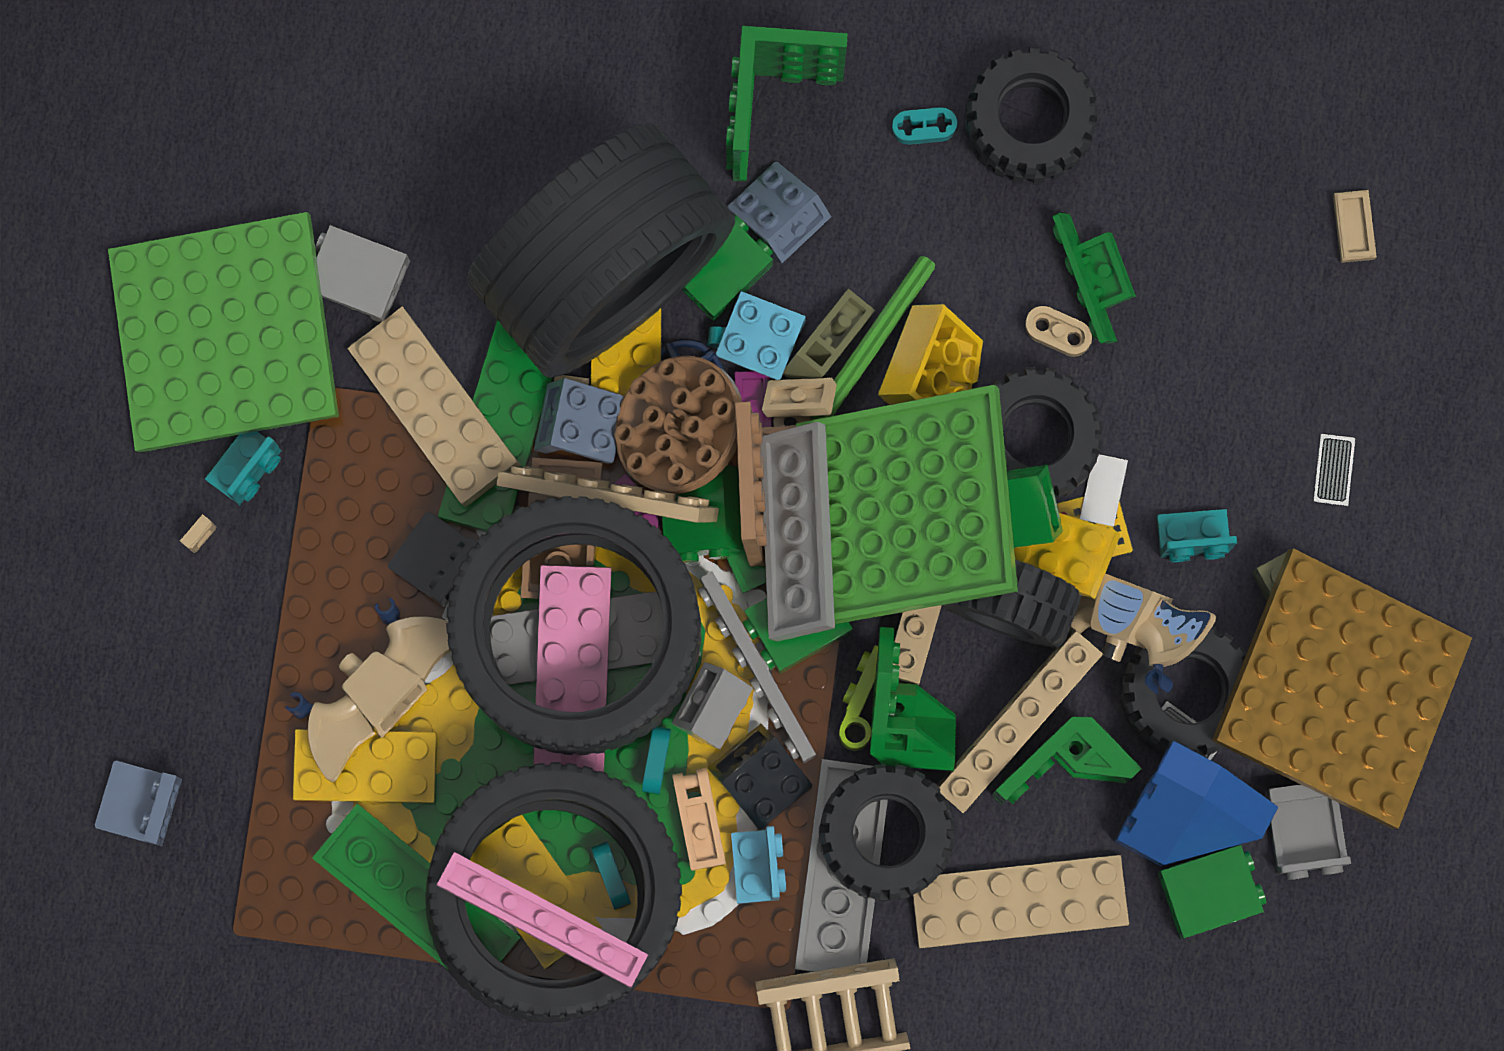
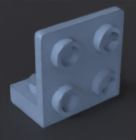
M774 162L728 205L733 214L742 219L751 230L763 239L772 250V255L781 263L831 218L817 193L778 162Z
M566 378L548 383L534 450L546 454L557 450H564L604 463H612L616 452V420L620 412V405L625 396Z
M114 761L95 827L114 834L163 846L182 779L168 773H159Z

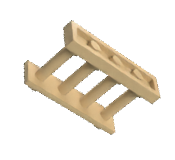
M894 958L755 982L759 1005L766 1004L771 1009L777 1051H792L784 1005L787 1003V1000L801 998L806 1004L813 1047L798 1051H903L910 1049L906 1032L896 1034L889 990L892 982L900 981ZM871 986L872 989H875L882 1036L862 1040L854 993L857 992V988ZM836 992L841 998L847 1042L827 1046L819 999L822 998V994Z

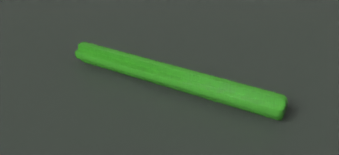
M925 256L918 258L835 378L834 382L837 384L831 415L810 416L811 421L834 416L934 271L935 263Z

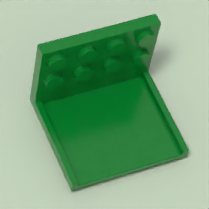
M742 26L740 57H733L732 78H738V83L733 82V88L730 91L729 112H734L735 116H730L726 141V170H733V181H747L754 76L782 77V81L789 83L802 82V79H814L820 85H835L836 81L843 82L848 33Z

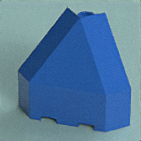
M1173 741L1166 750L1154 775L1149 778L1134 809L1129 812L1114 842L1161 867L1263 838L1278 806L1222 766Z

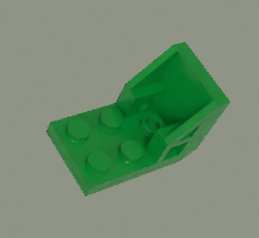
M880 627L872 705L870 754L886 766H895L897 764L911 768L954 771L956 714L917 684L898 683L900 666L893 664H899L900 643L894 642V628Z
M1071 717L992 796L1000 805L1006 800L1013 804L1030 788L1025 782L1032 775L1038 780L1055 762L1072 778L1116 783L1128 782L1142 768L1092 717ZM1073 745L1078 748V755H1074L1069 751Z

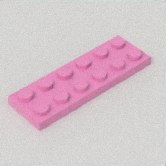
M541 565L536 705L562 712H584L606 706L611 567ZM534 747V764L544 763L545 765H550L551 762H559L566 765L571 763L577 764V767L583 768V766L593 768V771L604 772L605 752L589 755H564Z

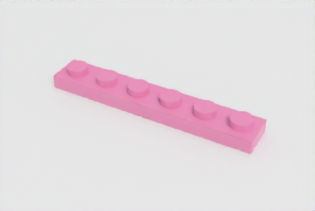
M455 852L437 883L438 887L629 988L632 987L648 954Z

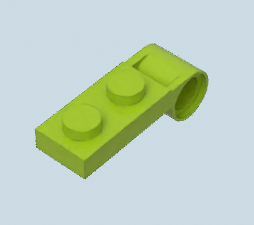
M876 645L872 653L864 652L857 668L858 671L863 672L857 685L850 683L843 702L847 703L848 707L840 727L839 739L841 744L851 751H858L866 747L871 737L869 723L859 716L875 682L878 646ZM850 725L861 726L865 731V738L858 743L850 742L845 736L846 728Z

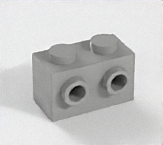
M705 662L672 724L698 741L721 749L724 741L729 737L731 728L740 711L745 707L753 687L727 670Z

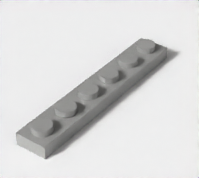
M713 571L702 576L700 582L703 587L697 590L707 608L714 605L720 616L715 619V622L724 638L730 635L737 647L732 652L741 668L748 666L754 678L749 680L756 695L759 699L765 696L770 704L771 709L766 712L776 729L781 726L783 727L789 738L783 742L793 760L799 757L803 764L813 759L816 753Z

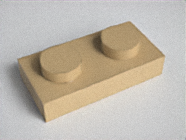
M832 378L770 380L767 384L762 411L766 417L831 415L837 384Z

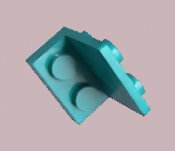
M258 432L240 434L205 480L240 506L244 500L249 502L260 488L257 482L265 472L270 474L277 467L281 460V457L278 455L282 450L269 436L265 438Z
M1227 509L1156 516L1160 558L1169 557V562L1171 563L1190 561V557L1204 554L1205 560L1225 558V554L1229 553L1237 544L1236 536L1229 537Z

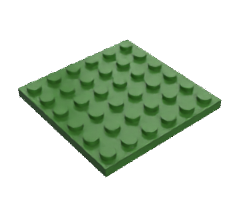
M308 212L108 249L135 451L140 453L339 417L311 215Z
M996 385L796 423V427L814 422H820L826 426L835 624L1018 592L1000 393Z

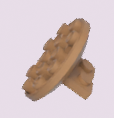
M676 356L665 359L651 366L636 378L622 400L615 426L617 452L627 472L640 484L654 491L658 490L675 494L698 489L714 479L727 466L738 446L736 402H742V399L732 378L714 363L695 356Z

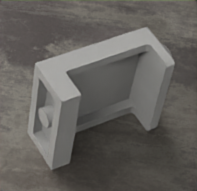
M330 225L327 234L321 233L315 247L318 253L316 259L322 298L367 314L372 320L381 323L389 315L409 266L410 260L407 254Z
M1303 785L1273 788L1265 791V798L1278 806L1270 823L1277 875L1287 874L1288 880L1309 877L1308 870L1321 869L1322 875L1343 872V866L1351 864V859L1347 856L1338 802Z

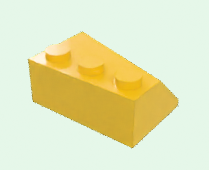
M944 304L912 306L878 395L889 405L970 390L972 384L978 381L983 340Z

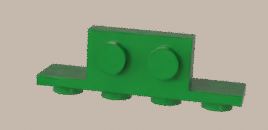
M1065 213L1053 215L1055 225H1053L1054 235L1058 242L1063 244L1066 251L1065 264L1069 273L1075 276L1079 286L1077 296L1081 305L1087 308L1091 319L1089 321L1090 331L1093 337L1099 340L1101 344H1113L1117 342L1106 309L1136 297L1114 236L1111 232H1107L1081 243L1071 215Z

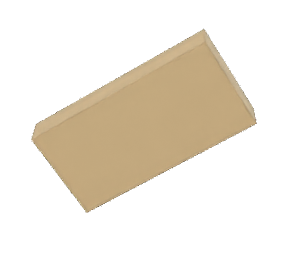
M1369 190L1334 193L1333 202L1341 263L1375 260L1377 256Z

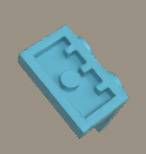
M741 291L716 355L719 358L772 379L780 380L797 337L803 330L806 317Z
M768 826L766 830L731 833L737 904L778 901L780 899L779 892H786L785 870L777 869L776 858L783 857L781 833L774 834V826Z

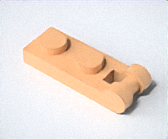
M707 767L696 769L697 773L684 776L682 772L672 774L691 871L726 864ZM700 787V797L687 798L686 789Z

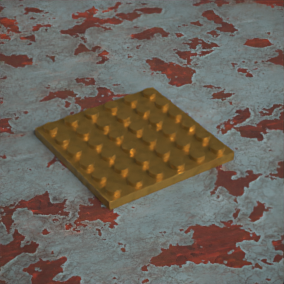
M1294 548L1287 551L1212 741L1391 829H1399L1472 637Z

